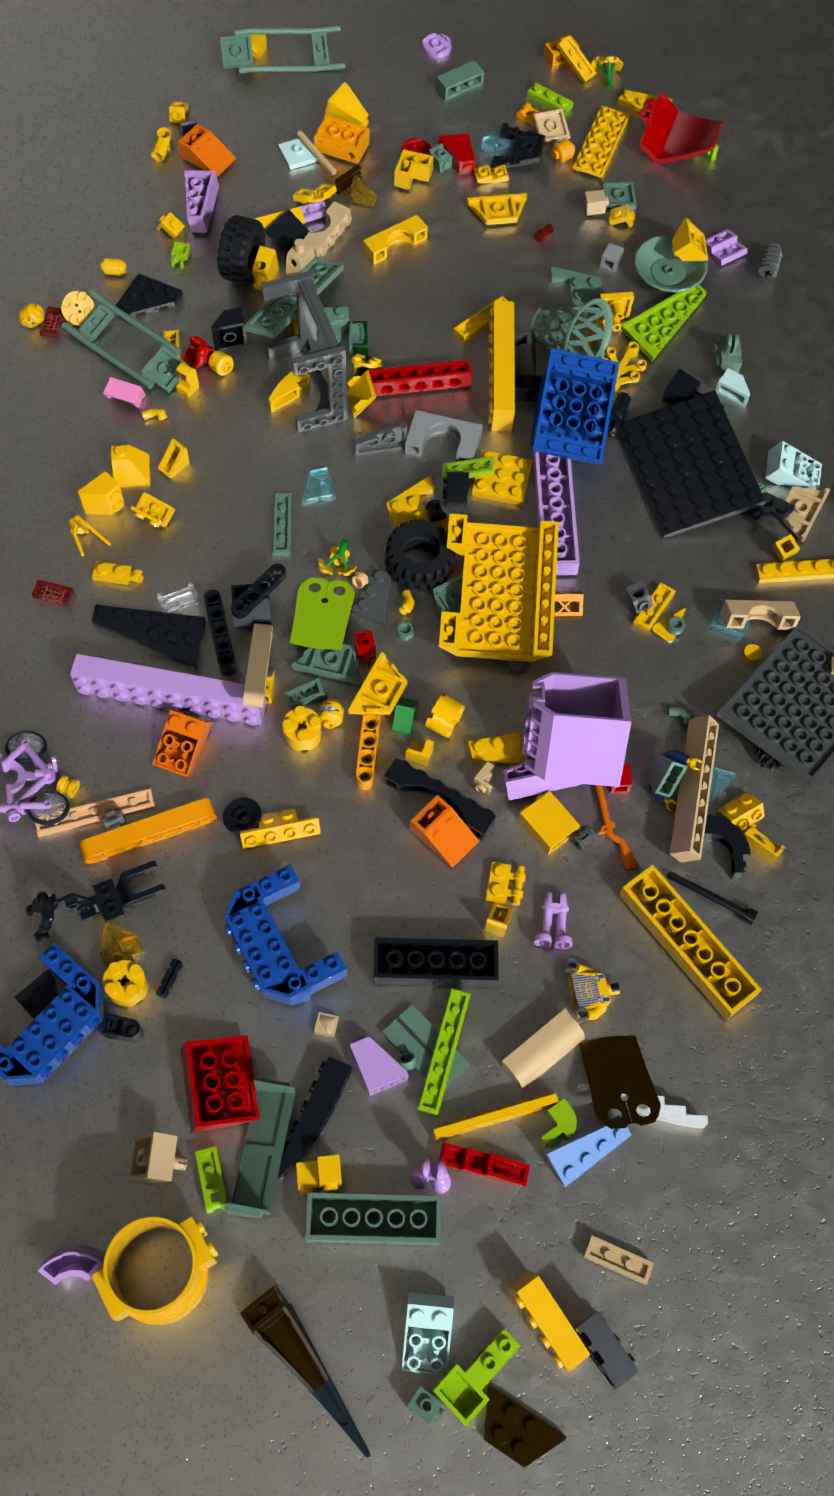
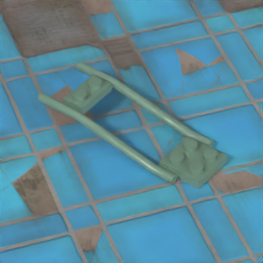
M340 25L314 28L234 29L235 36L220 37L223 68H239L240 74L251 72H318L345 69V62L330 64L326 33L341 31ZM250 34L311 35L315 65H254Z
M90 290L89 295L101 304L79 328V331L66 322L61 327L147 388L152 389L154 384H156L169 394L179 382L176 369L184 361L177 356L181 354L182 350L119 309L95 290ZM115 314L163 345L144 367L141 374L92 342L114 318Z

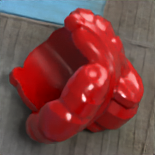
M191 336L183 361L198 369L204 363H208L209 356L214 352V349L207 345L203 338Z

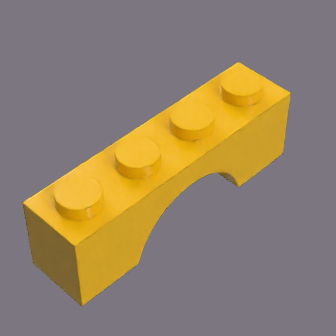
M415 215L363 240V253L374 265L387 258V249L393 243L408 242L416 245L426 240L428 227L418 215Z

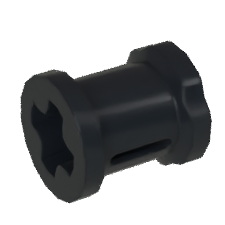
M434 499L426 504V509L432 516V522L446 519L447 515L441 508L440 500Z

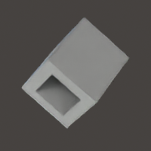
M609 243L602 255L600 268L615 273L622 260L624 248Z

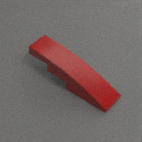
M446 1142L442 1143L439 1161L444 1162L445 1166L450 1169L522 1187L527 1185L530 1165L493 1153L487 1154L471 1148H462Z

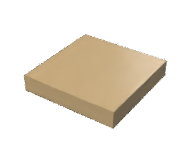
M562 108L533 114L536 132L545 135V144L570 139Z

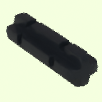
M172 959L169 965L170 968L167 969L161 981V986L156 991L157 996L164 999L167 998L170 992L169 989L172 988L178 976V971L183 966V963L178 959Z

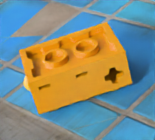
M326 115L314 136V144L323 154L359 164L369 145L370 128Z

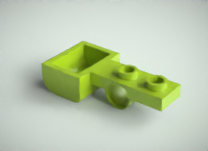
M502 1329L488 1346L483 1348L474 1357L472 1364L465 1371L458 1364H452L431 1390L461 1424L466 1427L490 1400L482 1390L520 1348V1345L506 1329Z

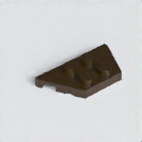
M488 1386L487 1397L490 1400L487 1402L484 1441L523 1468L527 1467L566 1439L565 1435L493 1386Z

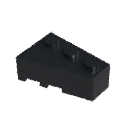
M598 1310L591 1313L574 1328L591 1354L589 1355L614 1390L619 1389L638 1372L636 1360L630 1353H626L622 1347L621 1340L611 1331L606 1320Z

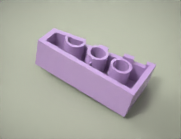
M184 170L187 219L191 232L207 233L219 189L216 172Z
M525 762L502 771L509 800L581 785L577 783L544 781L526 769Z

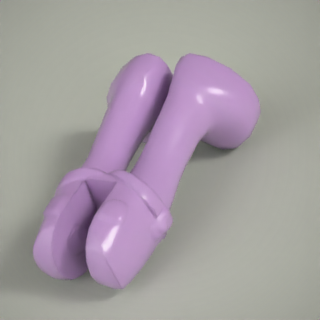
M547 891L544 902L541 904V909L543 910L541 933L535 935L534 944L542 948H551L553 915H556L554 948H571L572 938L566 935V915L569 911L566 893H560L558 903H552V892Z
M428 1158L412 1171L410 1180L416 1189L425 1188L429 1180H432V1187L437 1193H445L450 1188L451 1177L445 1163L442 1161L434 1163Z

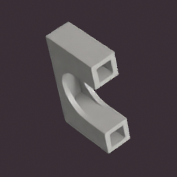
M416 410L406 439L405 453L422 457L427 440L435 434L446 433L455 437L459 442L456 462L475 459L482 436L483 425Z

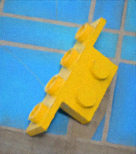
M286 809L280 812L261 815V820L258 824L259 828L240 831L243 849L317 835L321 832L318 816L298 820L296 809Z

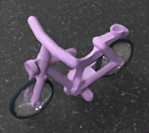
M23 731L11 736L5 745L6 758L0 751L2 771L6 773L12 769L18 775V779L14 784L7 783L4 786L5 804L0 805V813L7 814L10 822L18 821L21 818L20 814L28 815L37 824L53 825L65 819L70 811V803L63 794L55 791H46L35 795L27 802L45 784H51L56 779V776H59L55 756L50 757L51 763L44 764L41 757L47 750V742L37 732ZM31 762L36 770L35 772L25 771L19 763ZM26 781H36L14 802L13 795L21 790Z

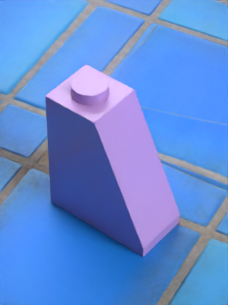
M364 1036L358 1037L350 1044V1051L369 1096L408 1080V1072L370 1036L364 1038Z

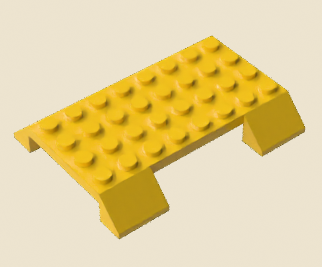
M449 513L447 548L464 557L460 613L441 612L439 647L459 657L533 662L552 656L559 522L540 521L539 528L467 522L468 515Z

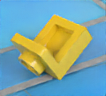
M629 205L610 210L609 222L611 225L626 222L629 228L633 227L635 213L630 209Z
M170 212L167 216L163 215L158 220L159 226L156 229L160 230L163 228L174 239L184 229L185 225Z

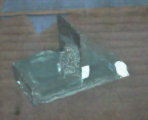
M499 129L483 138L482 153L510 156L513 140L498 138Z

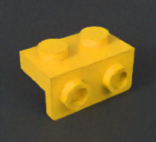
M143 492L137 506H131L130 508L135 511V516L143 520L145 517L150 519L149 523L157 528L160 525L166 528L176 510Z
M749 792L717 809L719 817L730 821L741 831L765 816L763 802Z

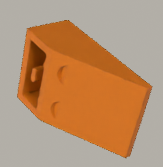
M196 124L178 141L181 158L204 171H215L217 177L236 160V157L210 130L199 124Z
M170 710L152 765L189 777L206 742L212 722L179 710Z
M438 795L410 820L409 830L451 868L479 843L477 837L453 808Z

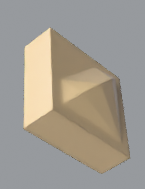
M319 1012L314 1034L334 1038L339 1016Z

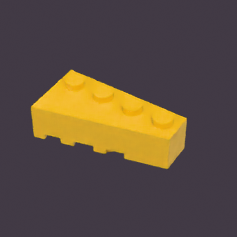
M527 1270L506 1286L512 1294L516 1305L526 1314V1320L530 1326L540 1334L539 1340L553 1353L552 1359L559 1369L563 1367L569 1372L591 1355L539 1275Z

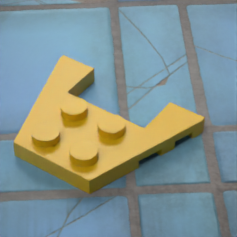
M430 476L386 503V509L394 529L397 526L400 527V524L404 522L410 523V520L420 521L422 519L430 523L420 500L421 496L435 493V487ZM448 518L434 522L436 526L443 527L445 533L448 532Z

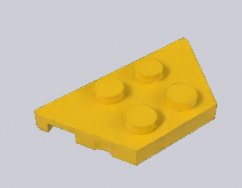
M527 193L467 198V205L485 225L516 223L527 200Z
M381 652L351 703L348 709L349 714L390 715L407 686V680L398 672L395 665L388 661L385 653Z

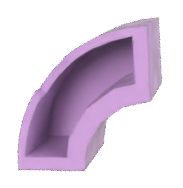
M68 1246L57 1250L46 1258L38 1272L55 1285L62 1279L71 1276L81 1277L89 1281L92 1277L91 1275L103 1263L106 1254L90 1246Z

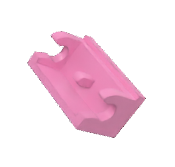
M112 377L109 378L103 392L104 396H107L109 399L113 397L132 403L137 408L140 407L145 397L141 386Z

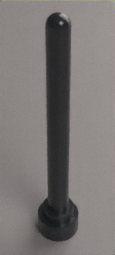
M674 872L667 874L668 879L742 916L741 919L745 923L753 924L758 914V911L753 908L744 909Z

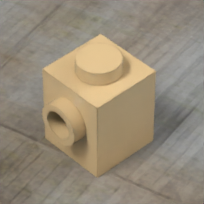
M604 190L585 192L584 206L586 215L606 213V206H609L608 196H605Z

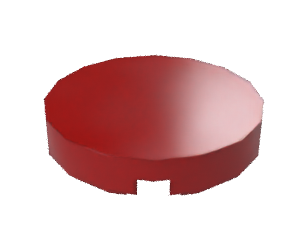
M411 138L403 143L401 154L404 149L429 155V149L432 147L424 139L422 141L419 138Z

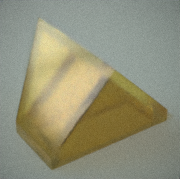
M355 175L350 187V204L369 209L375 208L378 196Z
M105 922L99 956L106 969L113 962L121 960L132 961L146 953L135 934Z

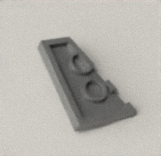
M403 422L354 439L355 456L405 449L407 423Z

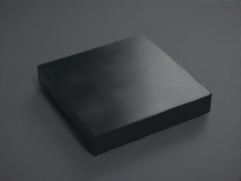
M289 209L266 230V234L286 255L293 247L296 239H304L310 232Z

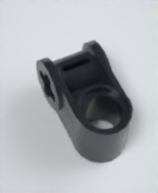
M106 1014L105 1018L107 1020L104 1030L100 1032L101 1036L136 1043L142 1039L144 1031L136 1020L115 1014ZM137 1027V1031L134 1034L128 1035L130 1028Z

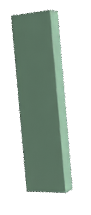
M274 493L273 556H291L292 493Z

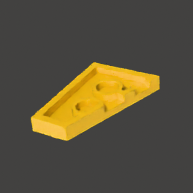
M625 90L619 97L618 104L640 114L644 101L646 99H654L656 101L658 96Z

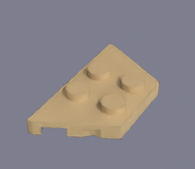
M792 486L785 501L794 505V511L783 522L801 542L805 541L831 489L825 488L823 491L815 490V487L802 488Z

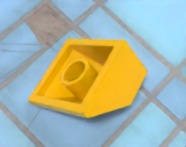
M687 218L683 219L672 239L673 254L682 261L708 260L704 234Z
M131 445L111 446L113 478L119 483L120 487L150 485L149 454Z

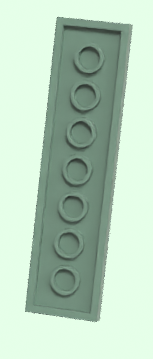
M315 256L298 274L312 271L315 288L319 295L344 270V264ZM296 293L271 299L244 325L245 331L274 339L297 317Z

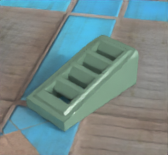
M319 677L284 692L290 709L328 698ZM314 688H318L319 692L316 693ZM310 690L312 695L308 696L307 691ZM301 692H303L304 695L303 699H301V696L299 694ZM294 694L297 698L296 702H294L292 695Z

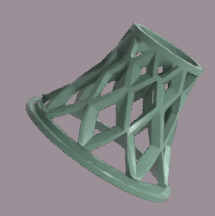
M594 298L585 304L568 308H559L545 304L534 314L530 331L535 343L546 346L549 349L562 350L559 346H564L563 351L568 350L569 352L576 353L571 345H582L587 356L602 359L611 340L613 315L609 304L600 298ZM592 305H597V306H599L600 308L590 307V306H592ZM584 312L595 313V315L588 319L579 316ZM603 315L605 319L604 331L592 323V321ZM540 316L542 318V322L536 323L538 317ZM576 320H580V321L583 322V323L574 325L575 322H576ZM551 321V326L549 327L546 322ZM588 327L596 334L585 337L578 329ZM571 332L580 340H569ZM603 339L595 356L586 342Z

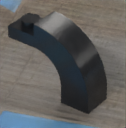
M707 815L704 841L717 842L726 848L731 859V879L739 880L743 873L746 872V861L751 855L749 843L736 825L724 818Z

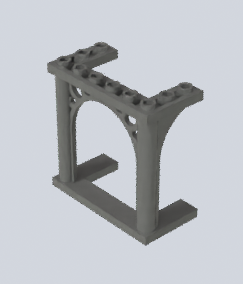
M308 271L261 283L264 301L296 293L299 335L266 343L269 360L304 351V356L291 359L292 372L294 376L313 372L321 394L319 405L315 411L295 416L297 431H308L316 427H323L327 424L346 420V350L344 345H339L315 288L313 272Z

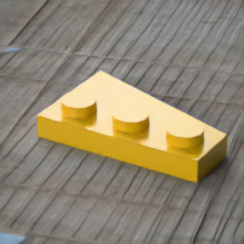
M523 731L468 741L472 762L487 763L488 761L491 764L505 763L508 766H515L524 763L525 759H531L530 756L522 755Z

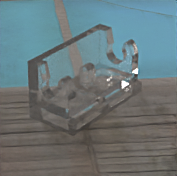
M189 582L187 588L163 597L161 593L157 594L163 612L174 613L198 604V593L193 583Z

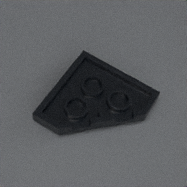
M138 273L116 306L130 316L136 317L138 313L145 312L147 314L158 311V308L168 306V308L175 306L183 293L181 289Z

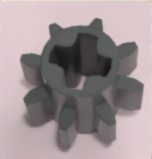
M114 806L106 808L105 815H102L106 829L111 828L114 830L122 827V823L126 822L121 808L116 810Z

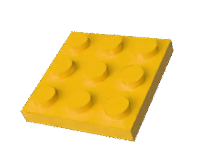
M482 450L480 458L494 456L495 474L475 477L472 496L523 506L533 460Z

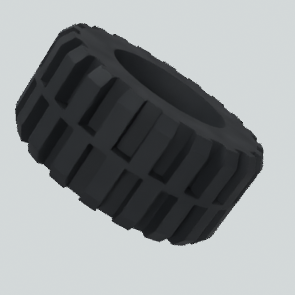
M234 215L225 223L217 250V268L223 279L245 285L253 282L252 268L259 247H265L266 243L265 228L259 220Z
M422 519L420 521L410 520V523L404 522L400 524V527L397 526L393 529V532L388 537L385 551L386 570L388 574L391 573V578L395 582L398 580L399 585L403 587L408 586V589L414 590L416 588L419 591H424L425 588L430 590L435 588V585L443 584V581L447 580L452 571L455 552L447 548L448 532L445 533V529L441 526H436V523L432 521L429 523ZM411 548H424L430 551L435 556V559L426 563H418L410 560L404 552Z

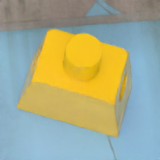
M264 246L259 247L252 268L253 287L257 290H261V283L274 280L279 270L275 249Z

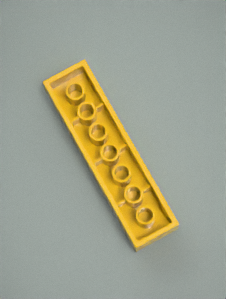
M494 301L493 308H490V318L492 319H489L488 330L491 331L488 336V343L491 345L488 349V356L492 358L488 362V369H490L488 383L491 385L488 388V396L490 398L488 401V424H491V431L512 432L515 413L514 302Z
M651 865L622 887L619 893L621 899L725 1020H728L762 991L654 865Z

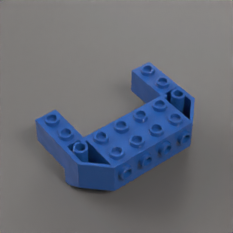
M291 864L236 890L225 916L227 925L224 926L228 936H232L235 940L233 946L237 954H242L244 958L242 963L247 973L251 972L253 976L251 981L256 991L260 990L264 998L290 1006L311 1000V994L347 976V968L337 951L299 970L266 906L300 890V881Z
M55 943L39 959L67 987L6 1049L0 1045V1076L10 1086L42 1084L103 1020L104 990L101 985Z

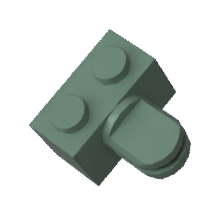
M324 307L339 343L342 337L341 334L349 333V308Z
M727 333L726 336H719L718 342L714 344V353L717 354L715 366H718V373H725L728 368L739 373L742 365V349L738 333H734L733 336L731 333Z

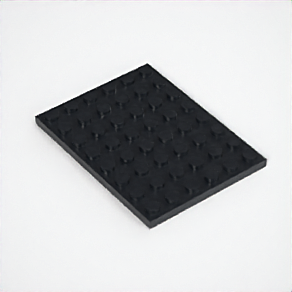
M715 390L622 422L619 432L663 539L765 505L764 496Z

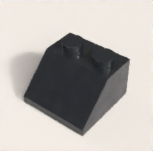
M241 307L224 310L211 326L214 351L248 346L244 327L245 320Z

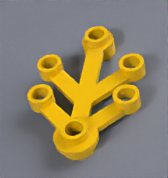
M632 341L626 345V354L619 364L614 392L620 388V385L631 382L637 383L640 379V373L637 371H644L646 369L647 362L643 359L638 360L637 364L627 366L631 357L638 355L639 345L637 342ZM608 347L606 356L611 361L618 362L616 349ZM631 373L628 377L620 378L622 374Z

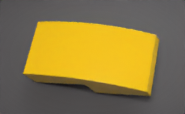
M489 164L474 169L477 183L490 184L509 180L505 164L491 169Z

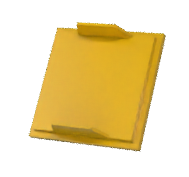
M368 370L361 376H353L347 382L350 386L347 389V397L353 418L360 414L376 398Z

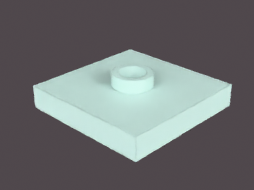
M300 138L278 144V149L290 170L319 162L318 158Z

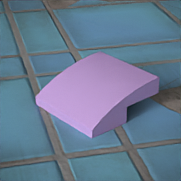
M728 229L705 239L708 254L721 266L747 254V248L737 242V235Z

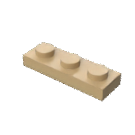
M593 1235L589 1239L583 1256L587 1260L645 1286L648 1283L654 1266L653 1262Z

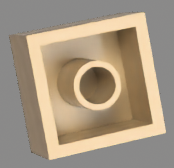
M158 1132L134 1136L128 1181L148 1185L172 1181L173 1169L184 1171L187 1165L181 1163H186L187 1158L175 1156L178 1136Z

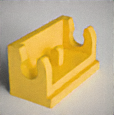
M753 823L744 834L750 849L772 865L786 847L784 845L780 847L755 829L757 825Z

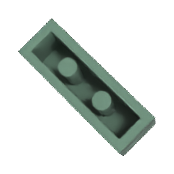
M475 61L469 62L436 76V90L444 100L450 99L482 85L484 71Z

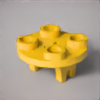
M70 292L64 296L61 302L62 315L72 325H83L95 310L92 299L85 292Z
M355 354L349 360L350 363L354 364L353 375L358 374L361 366L368 367V370L380 369L383 366L381 363L382 359L375 357L366 359L365 355Z

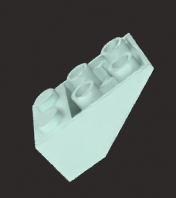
M782 441L768 451L765 478L778 486L792 488V486L802 488L815 487V490H819L822 464Z
M408 1292L401 1371L443 1375L448 1370L454 1310L453 1297Z

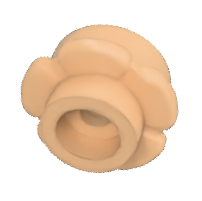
M355 572L352 577L353 585L358 589L364 588L366 584L368 585V576L362 572Z

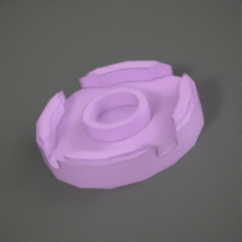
M436 33L428 34L424 37L422 43L423 52L433 58L447 56L452 48L450 38L441 33L440 35H436Z

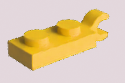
M96 561L92 579L129 586L130 581L142 583L144 576L142 575V570H133L132 566Z

